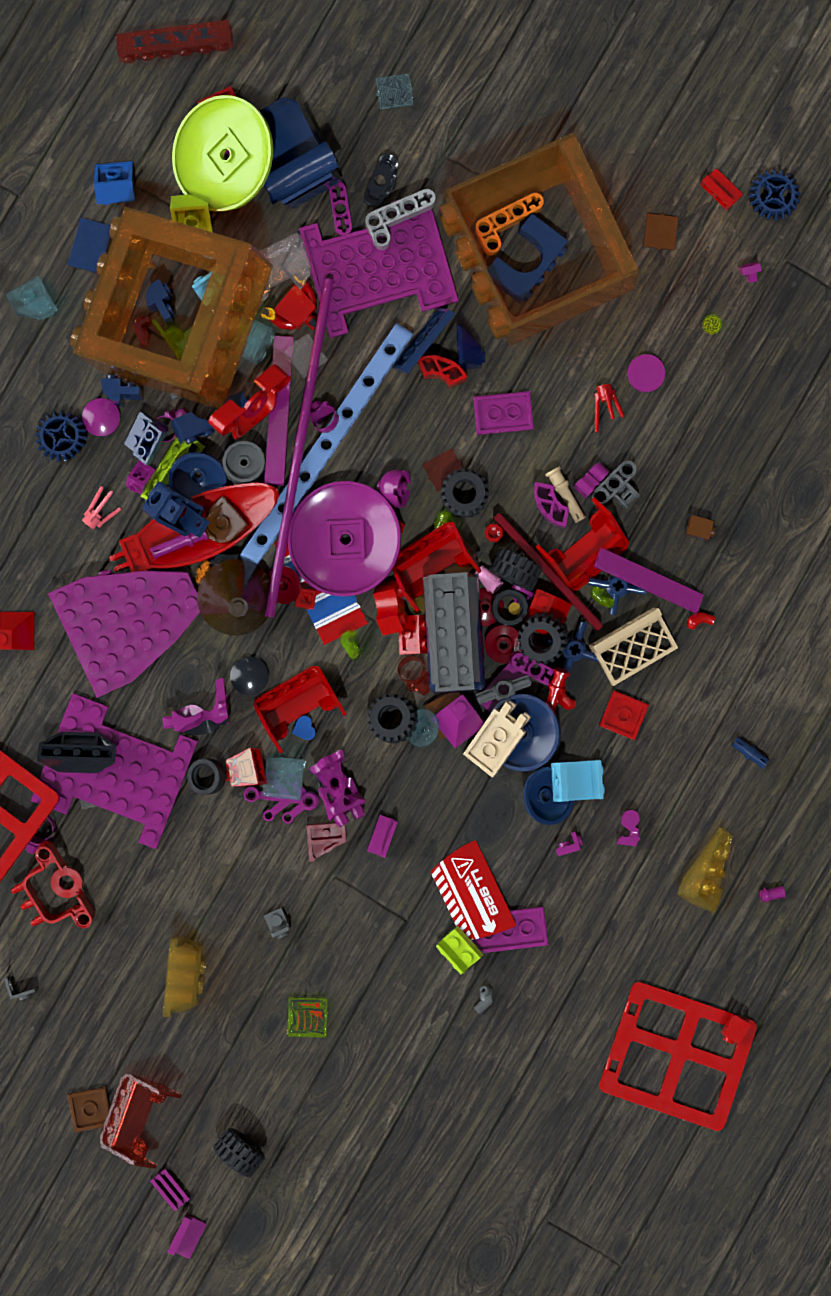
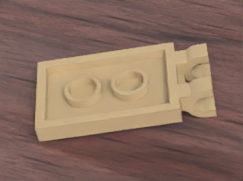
M511 700L505 702L501 710L498 708L493 710L463 753L492 778L497 775L527 732L523 729V726L532 717L526 712L524 714L521 713L517 720L512 717L510 713L516 704Z

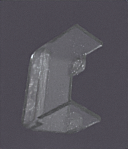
M294 233L251 255L243 262L227 294L246 315L250 314L255 302L263 301L269 296L268 292L271 287L289 278L299 289L303 288L307 278L311 275L312 268L301 236L298 233Z

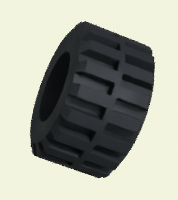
M470 468L454 470L442 483L441 499L446 510L454 516H460L461 518H470L475 514H479L484 509L489 497V487L486 479L478 471L475 472ZM467 482L475 487L476 497L471 503L461 504L455 500L453 491L459 483Z
M507 548L499 549L489 568L493 574L504 581L524 588L527 591L533 590L543 571L532 560Z
M538 612L524 622L518 632L517 642L520 643L518 646L519 650L523 649L522 655L524 657L526 655L529 656V661L532 662L534 659L536 664H540L541 661H543V664H548L549 661L553 662L557 657H560L567 646L569 632L565 630V622L561 624L559 616L556 619L553 613L547 615V612H542L541 614ZM538 629L549 632L553 638V645H539L534 639L533 632Z
M392 693L390 695L384 694L382 698H376V702L370 705L372 707L371 710L367 712L369 718H367L368 727L373 732L372 734L390 744H398L400 741H406L407 737L410 738L412 736L411 733L416 731V723L418 724V719L416 718L418 714L414 709V705L403 696ZM391 708H398L402 712L401 724L395 729H386L383 725L384 714Z
M227 1128L213 1146L216 1154L223 1162L240 1175L249 1178L266 1159L263 1151L251 1139L234 1128Z

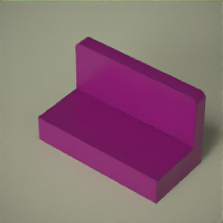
M379 815L367 851L385 858L398 821Z
M186 1213L167 1252L172 1255L178 1253L190 1259L206 1227V1223Z

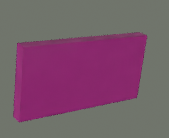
M544 907L510 910L516 923L515 927L494 935L471 940L482 953L547 946L548 939Z

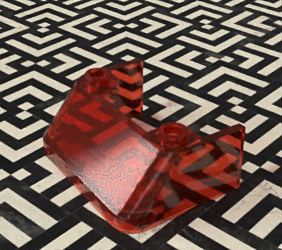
M123 1075L100 1135L101 1147L133 1166L156 1169V1164L145 1159L148 1146L146 1141L140 1137L153 1102L161 1104L167 1096L181 1098L182 1094L163 1084L136 1075Z

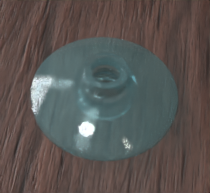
M419 709L416 716L418 719V724L416 723L415 725L417 727L416 731H413L411 733L412 736L407 738L414 746L426 747L436 739L439 731V722L432 711Z

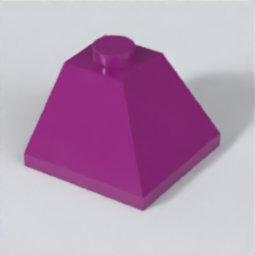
M463 694L432 718L454 748L461 745L484 725V722Z

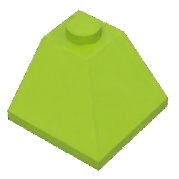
M192 195L171 196L170 211L176 241L214 237L207 202Z

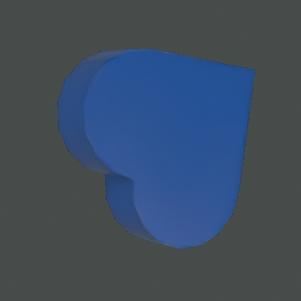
M301 716L297 720L292 734L305 740H312L316 734L315 729L312 727V720L308 716Z

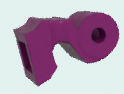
M598 462L573 488L586 499L594 488L601 484L610 471Z
M627 810L622 814L620 824L629 830V835L627 837L620 836L616 844L637 846L640 837L639 829L635 826L639 823L640 819L636 811Z

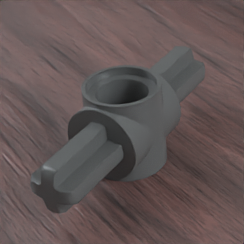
M528 675L512 681L509 678L491 685L492 688L476 694L477 702L483 704L494 699L500 701L516 695L515 691L531 686L530 678ZM505 684L508 686L509 692L507 695H501L498 692L500 685Z

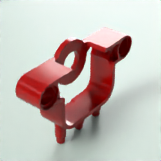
M277 364L272 365L254 380L261 388V391L254 394L243 408L230 399L211 415L208 423L222 436L232 432L233 438L238 440L239 437L246 434L273 411L277 403V393L287 386L291 377Z
M42 842L35 852L36 860L40 865L30 870L23 882L11 888V893L15 894L22 890H25L30 899L20 906L21 909L25 910L35 906L40 915L30 922L32 926L39 925L44 921L56 923L71 915L78 927L88 928L95 917V911L81 889L83 885L81 874L76 869L66 865L52 842ZM41 849L48 850L50 855H44ZM51 863H56L58 869L51 877L52 890L63 898L77 895L76 898L80 905H74L59 914H51L46 909L30 882V877L43 871ZM62 876H70L74 881L73 887L70 889L63 888L59 883ZM81 914H86L89 920H84Z

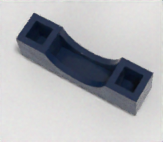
M243 391L226 397L222 402V406L232 399L243 408L247 403V399ZM192 412L177 417L171 422V426L180 444L186 442L188 445L197 441V438L202 435L205 438L215 433V429L208 423V420L200 419Z

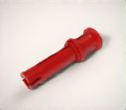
M556 667L553 670L552 682L548 685L550 691L546 700L554 711L556 710L561 693L565 692L564 685L566 679L570 676L569 671Z

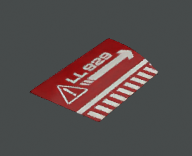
M476 840L454 851L431 871L456 927L458 926L470 940L494 935L516 926Z

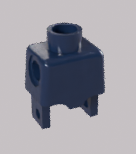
M158 482L142 507L143 511L156 522L183 536H188L192 533L201 538L210 521L202 516L204 508L200 504L163 482ZM186 507V513L184 514V516L180 517L181 513Z

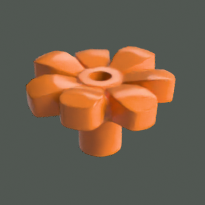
M205 560L200 568H197V583H200L204 574L211 569L209 566L210 561Z

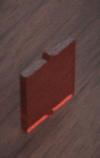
M452 449L423 464L429 476L428 480L432 481L437 492L441 491L442 483L449 474L453 473L456 469L461 470L462 468L460 465L461 461L457 459Z

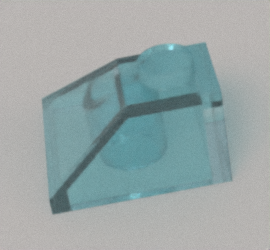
M39 276L6 294L17 316L42 320L58 311Z
M267 758L265 774L268 784L263 785L262 796L301 801L305 760Z

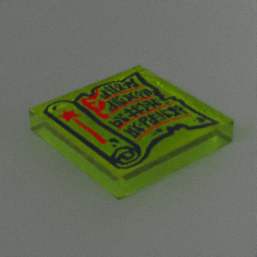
M289 997L288 1037L326 1038L327 998Z

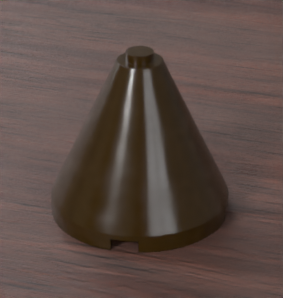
M227 559L216 563L204 574L198 586L197 603L200 613L208 625L223 634L236 636L251 633L262 626L268 619L265 616L271 581L258 565L248 560Z

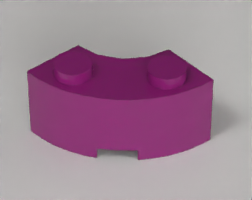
M535 482L533 489L534 500L540 514L549 523L565 529L569 508L563 506L557 500L554 494V485Z

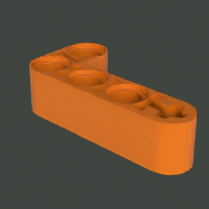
M532 193L477 221L475 233L487 255L495 256L500 252L501 240L498 233L528 219L531 214H538L542 210L544 199L539 193ZM532 200H534L535 203L538 202L537 207L535 205H531ZM515 208H520L523 211V214L520 216L514 215L513 210ZM504 217L506 222L498 224L496 218ZM481 225L488 226L489 231L486 233L480 232L479 227ZM489 242H495L498 245V247L494 250H491L488 248L487 244Z

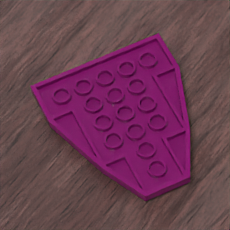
M135 571L88 576L48 593L97 698L133 682L178 640L200 612L197 603V592L188 572Z

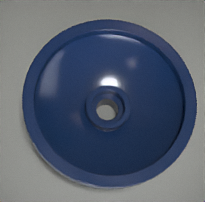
M191 452L179 457L173 463L169 472V486L192 497L209 490L225 487L226 473L223 465L212 455L203 452Z
M551 767L537 769L529 776L525 783L523 792L524 805L529 815L535 821L544 825H554L562 822L569 815L574 800L553 802Z

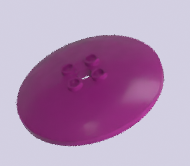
M351 481L326 484L307 495L292 516L288 536V550L292 563L299 575L310 586L323 593L346 597L365 593L379 585L396 564L401 547L399 520L390 503L371 487ZM345 534H349L351 537V542L348 545H344L341 541Z

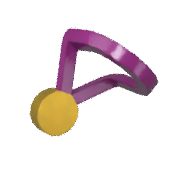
M512 585V590H518L528 595L526 600L534 597L532 592ZM513 597L514 602L509 605L508 609L511 614L517 615L520 612L521 606L519 602L517 603V599Z

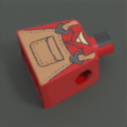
M249 748L226 760V781H230L232 787L268 784L260 748Z

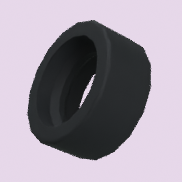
M507 589L494 596L491 602V613L498 623L513 626L525 619L528 613V603L522 593ZM507 596L516 598L521 606L519 614L512 619L502 617L498 610L500 600Z
M198 759L192 763L188 770V783L191 789L198 794H215L225 785L226 771L223 765L216 759ZM204 765H209L215 773V781L210 788L203 787L199 781L198 774Z

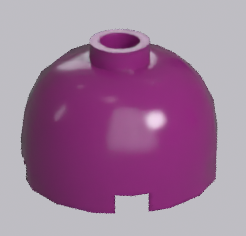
M404 470L388 471L377 484V491L392 507H405L409 500L410 490H407V483H411L409 472Z

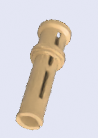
M559 466L545 475L549 477L554 485V491L560 494L566 507L569 508L572 518L577 523L586 517L568 487L569 481L565 480Z

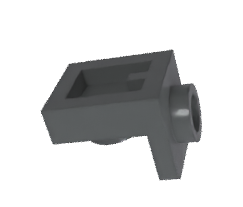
M282 907L264 915L272 937L277 936L280 939L288 935V930L291 927Z

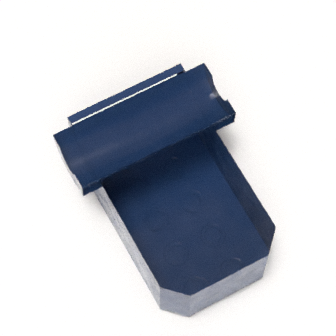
M283 97L260 110L268 123L273 140L272 165L267 180L263 185L269 194L272 205L281 201L283 205L295 209L342 182L336 169L340 167L339 162L329 143L326 141L322 142L304 105Z

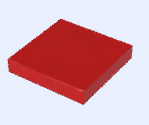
M613 690L599 726L635 740L649 705Z

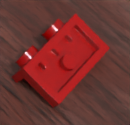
M425 615L408 616V623L405 624L404 631L399 632V655L427 654Z

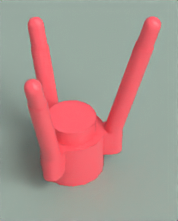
M103 486L99 488L88 510L84 513L85 517L82 519L93 530L96 526L100 528L106 521L121 511L119 507L100 520L102 516L99 514V511L113 494L111 490L99 506L93 510L104 489Z

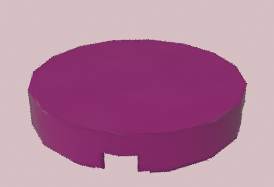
M643 354L637 356L631 361L627 369L629 384L639 392L655 391L662 385L665 379L663 363L653 355Z

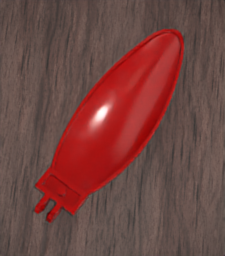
M245 483L225 486L192 496L190 498L204 508L202 513L204 518L209 509L218 500L226 497L249 525L231 542L219 543L210 538L208 540L203 539L194 543L192 547L186 545L154 559L153 553L150 550L151 547L179 537L181 534L153 519L138 534L119 540L123 551L110 556V561H117L125 556L127 562L117 565L114 571L119 572L129 567L131 572L177 568L210 559L233 547L256 529L274 509L279 498V492L274 486L269 484ZM186 507L184 508L180 517L184 516V514L186 513Z

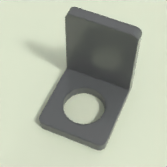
M10 976L4 978L10 1000L19 997V1000L31 997L30 993L38 991V988H33L15 994Z

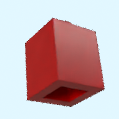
M732 1013L721 1031V1034L724 1035L723 1040L732 1045L735 1042L740 1045L751 1024Z

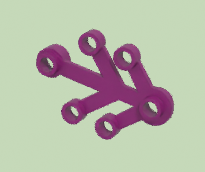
M270 772L267 779L275 785L281 794L261 792L255 787H248L244 791V798L248 802H255L257 799L280 801L272 809L266 810L263 813L265 821H272L275 815L290 803H298L292 811L282 815L283 822L289 824L304 809L313 810L319 803L318 796L312 791H306L299 783L298 777L295 774H289L286 781L289 785H293L300 796L292 795L280 781L279 775L276 772ZM271 774H275L277 776V779L275 781L270 780ZM290 776H294L296 778L295 783L289 782ZM250 791L255 792L254 798L249 797L248 793ZM307 797H311L313 799L312 804L309 805L306 803L305 800ZM267 812L272 813L271 819L265 817ZM286 814H290L292 817L289 822L284 819Z

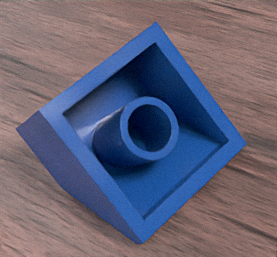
M133 161L95 164L94 190L97 204L108 205L116 202L128 203L135 201Z

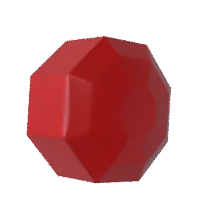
M490 524L485 529V538L489 542H498L503 537V529L498 524Z

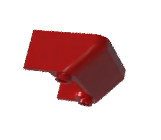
M595 497L591 500L598 511L590 518L589 525L592 529L563 553L560 549L556 548L547 553L539 544L536 546L549 567L573 592L581 589L589 582L590 578H594L602 571L594 567L601 548L620 556L629 545L628 539L611 512Z
M453 522L443 524L400 551L396 564L392 569L401 593L416 612L420 609L415 598L424 593L423 577L435 575L455 562L460 567H467L472 564L478 573L482 572L474 553Z
M319 666L309 667L261 695L253 703L268 736L279 753H282L283 750L278 741L287 736L289 732L287 725L320 706L324 711H331L338 706L342 715H347Z

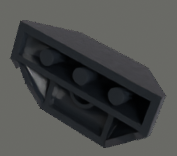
M60 732L39 743L37 761L57 772L99 773L115 764L117 745L101 733Z

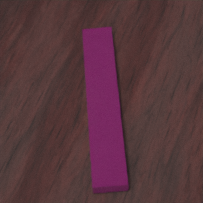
M601 548L599 550L594 567L691 612H698L703 594L606 549Z

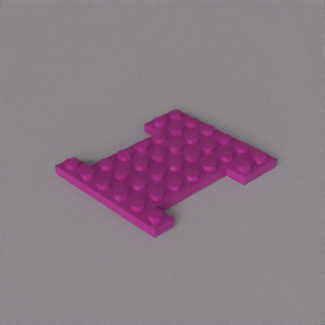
M424 197V201L430 203L429 199ZM410 203L404 206L407 211H412L415 208ZM432 209L387 228L391 242L386 250H379L374 246L367 229L322 241L317 223L299 228L319 301L321 300L324 279L334 280L326 321L330 339L348 334L344 315L417 295L421 312L458 303ZM393 211L394 218L397 216V213ZM385 236L377 238V242L380 244L387 241Z
M73 693L57 734L60 732L101 733L117 745L115 764L99 773L57 772L44 765L39 779L56 791L60 797L58 804L53 810L68 815L74 797L145 824L138 843L157 849L198 741L180 735L173 752L103 726L109 707ZM34 793L31 801L40 804L41 798Z

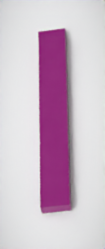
M274 336L272 365L277 364L291 377L294 339L293 337ZM291 379L287 386L277 393L276 406L269 414L264 484L284 486Z

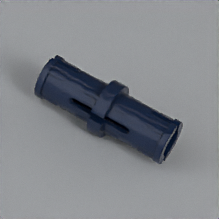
M739 736L731 745L745 755L744 758L752 760L762 769L770 760L758 752L755 746H750Z

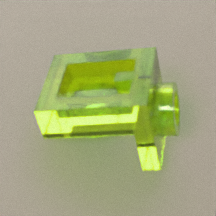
M348 630L341 635L342 639L339 642L353 661L359 657L357 652L360 650L354 642L350 643L348 641L356 636L357 632L355 630L353 632Z

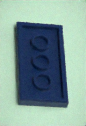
M437 308L392 365V368L397 372L408 374L455 314L449 309Z

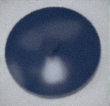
M529 694L512 695L501 700L491 710L489 716L495 708L501 710L505 702L510 700L516 704L510 713L516 720L524 712L532 716L523 726V729L527 732L503 766L515 771H530L548 763L558 750L561 740V726L553 708L543 699Z

